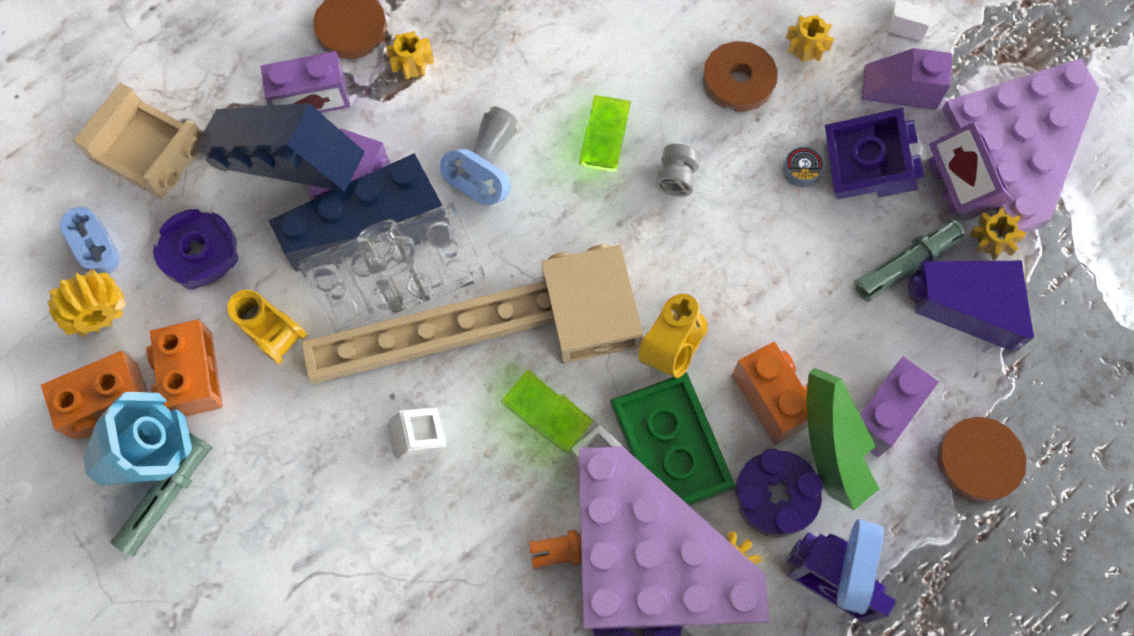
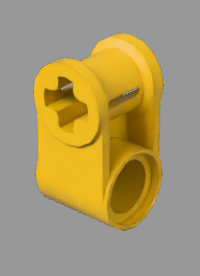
M245 289L238 291L228 301L227 312L232 321L264 354L278 365L283 362L282 356L299 339L304 340L308 336L288 315L277 310L259 293L253 290ZM252 307H259L256 316L248 320L243 319V314L246 310Z
M678 294L669 298L651 330L645 335L638 351L639 362L675 378L681 377L686 372L694 353L708 331V322L704 315L700 313V306L694 297L689 294Z

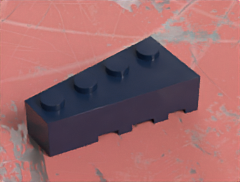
M310 103L216 109L195 148L207 156L206 161L211 166L222 171H237L343 192L346 191L365 153L362 148Z
M415 153L350 182L345 192L333 190L268 220L284 254L295 271L345 261L348 256L366 253L367 256L381 253L383 248L405 244L406 247L420 244L423 239L439 236L440 239L454 236L449 216Z

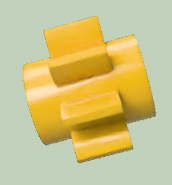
M819 15L805 18L799 16L796 26H789L786 39L790 41L788 53H794L801 62L813 59L818 62L821 61L824 51H830L834 38L828 36L832 25L826 24Z
M413 30L411 33L396 34L394 46L386 47L392 72L401 71L405 75L406 80H409L410 77L425 76L427 64H434L428 37L420 39Z
M1000 208L997 214L992 217L983 212L978 219L981 226L974 227L970 233L971 237L978 238L979 246L975 251L977 253L985 251L991 254V258L994 261L1004 251L1008 255L1013 256L1018 250L1014 242H1020L1026 236V232L1018 230L1017 223L1021 217L1019 215L1011 217L1004 214L1003 208ZM992 230H998L999 237H1002L1003 239H998L997 233Z

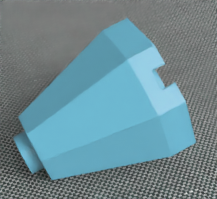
M124 392L111 404L94 426L83 457L86 475L100 486L166 480L175 474L180 467L179 463L181 460L186 458L192 450L186 417L177 409L171 412L163 404L167 400L159 393Z

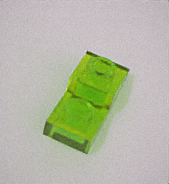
M594 95L579 165L617 172L631 109V101Z
M529 369L525 371L500 401L512 413L565 453L571 450L594 422L565 395L561 394L559 396Z

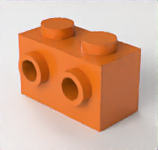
M199 319L149 330L151 345L147 346L146 353L149 365L155 371L156 384L151 386V393H159L167 400L163 404L171 412L177 409L184 416L223 408L212 332Z
M775 341L739 359L732 373L733 378L774 445L808 427L807 386H803L796 376V366L791 356L785 350L781 351Z
M122 350L41 384L54 429L72 439L91 437L96 422L124 392L148 393L138 363Z

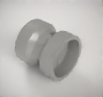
M669 144L664 147L661 158L664 166L658 171L655 181L657 189L676 197L692 194L695 183L693 173L698 170L701 159L700 153L695 148L684 144Z

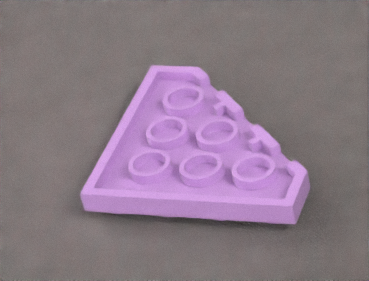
M1082 58L948 100L942 107L953 131L974 122L983 132L1013 201L999 206L995 210L998 212L1000 208H1003L1004 214L1011 217L1019 215L1021 218L1017 223L1018 230L1027 232L1045 226L1051 220L1099 91L1098 85Z
M622 446L579 448L584 629L769 623L766 576L762 570Z

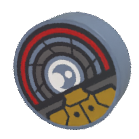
M798 147L790 151L783 165L786 179L798 187H808L815 184L824 169L822 156L816 150L809 147Z

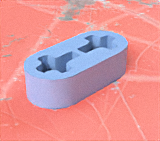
M457 149L446 153L441 159L440 172L443 178L450 185L483 205H493L505 200L509 195L511 187L508 176L501 169L467 149ZM462 160L461 167L467 172L458 174V166L454 162ZM492 179L494 180L492 187L497 192L489 194V186L482 181Z
M76 207L67 211L61 219L60 228L78 263L87 271L94 269L98 274L112 273L119 264L120 256L103 223L90 209L85 207ZM82 221L86 222L84 227L88 232V235L84 237L78 232V224ZM94 247L102 251V260L98 263L95 262L96 256L92 251Z
M860 519L855 521L849 536L837 596L839 608L864 614L867 611L873 593L882 547L883 526Z

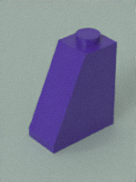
M1022 260L924 261L909 279V297L911 300H915L916 313L1010 351L1020 350L1034 338Z

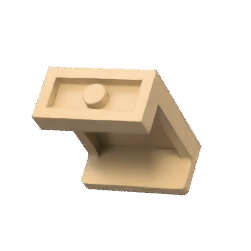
M120 82L73 142L89 160L162 200L166 193L177 185L180 175L189 163L200 155L201 151L195 148L202 133L194 122L187 120L185 123H182L142 102L132 88Z
M598 244L590 247L586 252L576 254L559 252L551 255L547 260L541 261L543 280L546 283L559 340L562 364L640 347L643 331L621 245Z

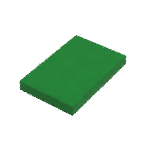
M687 372L679 378L672 377L610 400L611 408L629 453L687 505H695L736 488Z

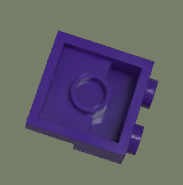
M903 107L825 125L834 193L837 200L877 192L878 198L918 190L916 179L924 178L920 154L912 156L910 144L918 143L914 120L906 121Z
M808 532L803 540L799 539L787 558V562L792 564L787 577L838 607L837 596L848 542L833 534H828L827 537L820 534L816 537ZM875 579L871 601L864 614L843 608L839 609L865 624L888 617L897 600L885 594L886 587Z

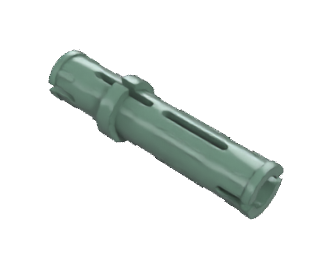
M950 219L933 232L925 236L922 234L917 236L906 249L886 260L869 273L854 280L857 293L864 301L870 302L886 289L911 275L924 261H939L940 255L966 239V235L962 234L965 232L964 228L955 219Z
M189 433L192 450L186 458L181 460L179 463L180 467L175 474L166 480L155 481L110 543L127 555L135 556L137 550L160 521L183 487L188 488L193 482L189 478L207 453L212 450V446Z

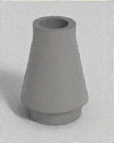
M492 106L489 112L483 114L473 152L492 164L494 159L516 134L518 119L510 112Z

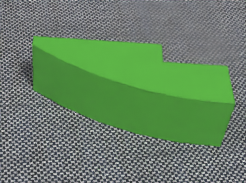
M814 368L808 373L807 425L811 451L818 474L823 481L828 496L855 510L879 490L863 458L876 445L842 379Z

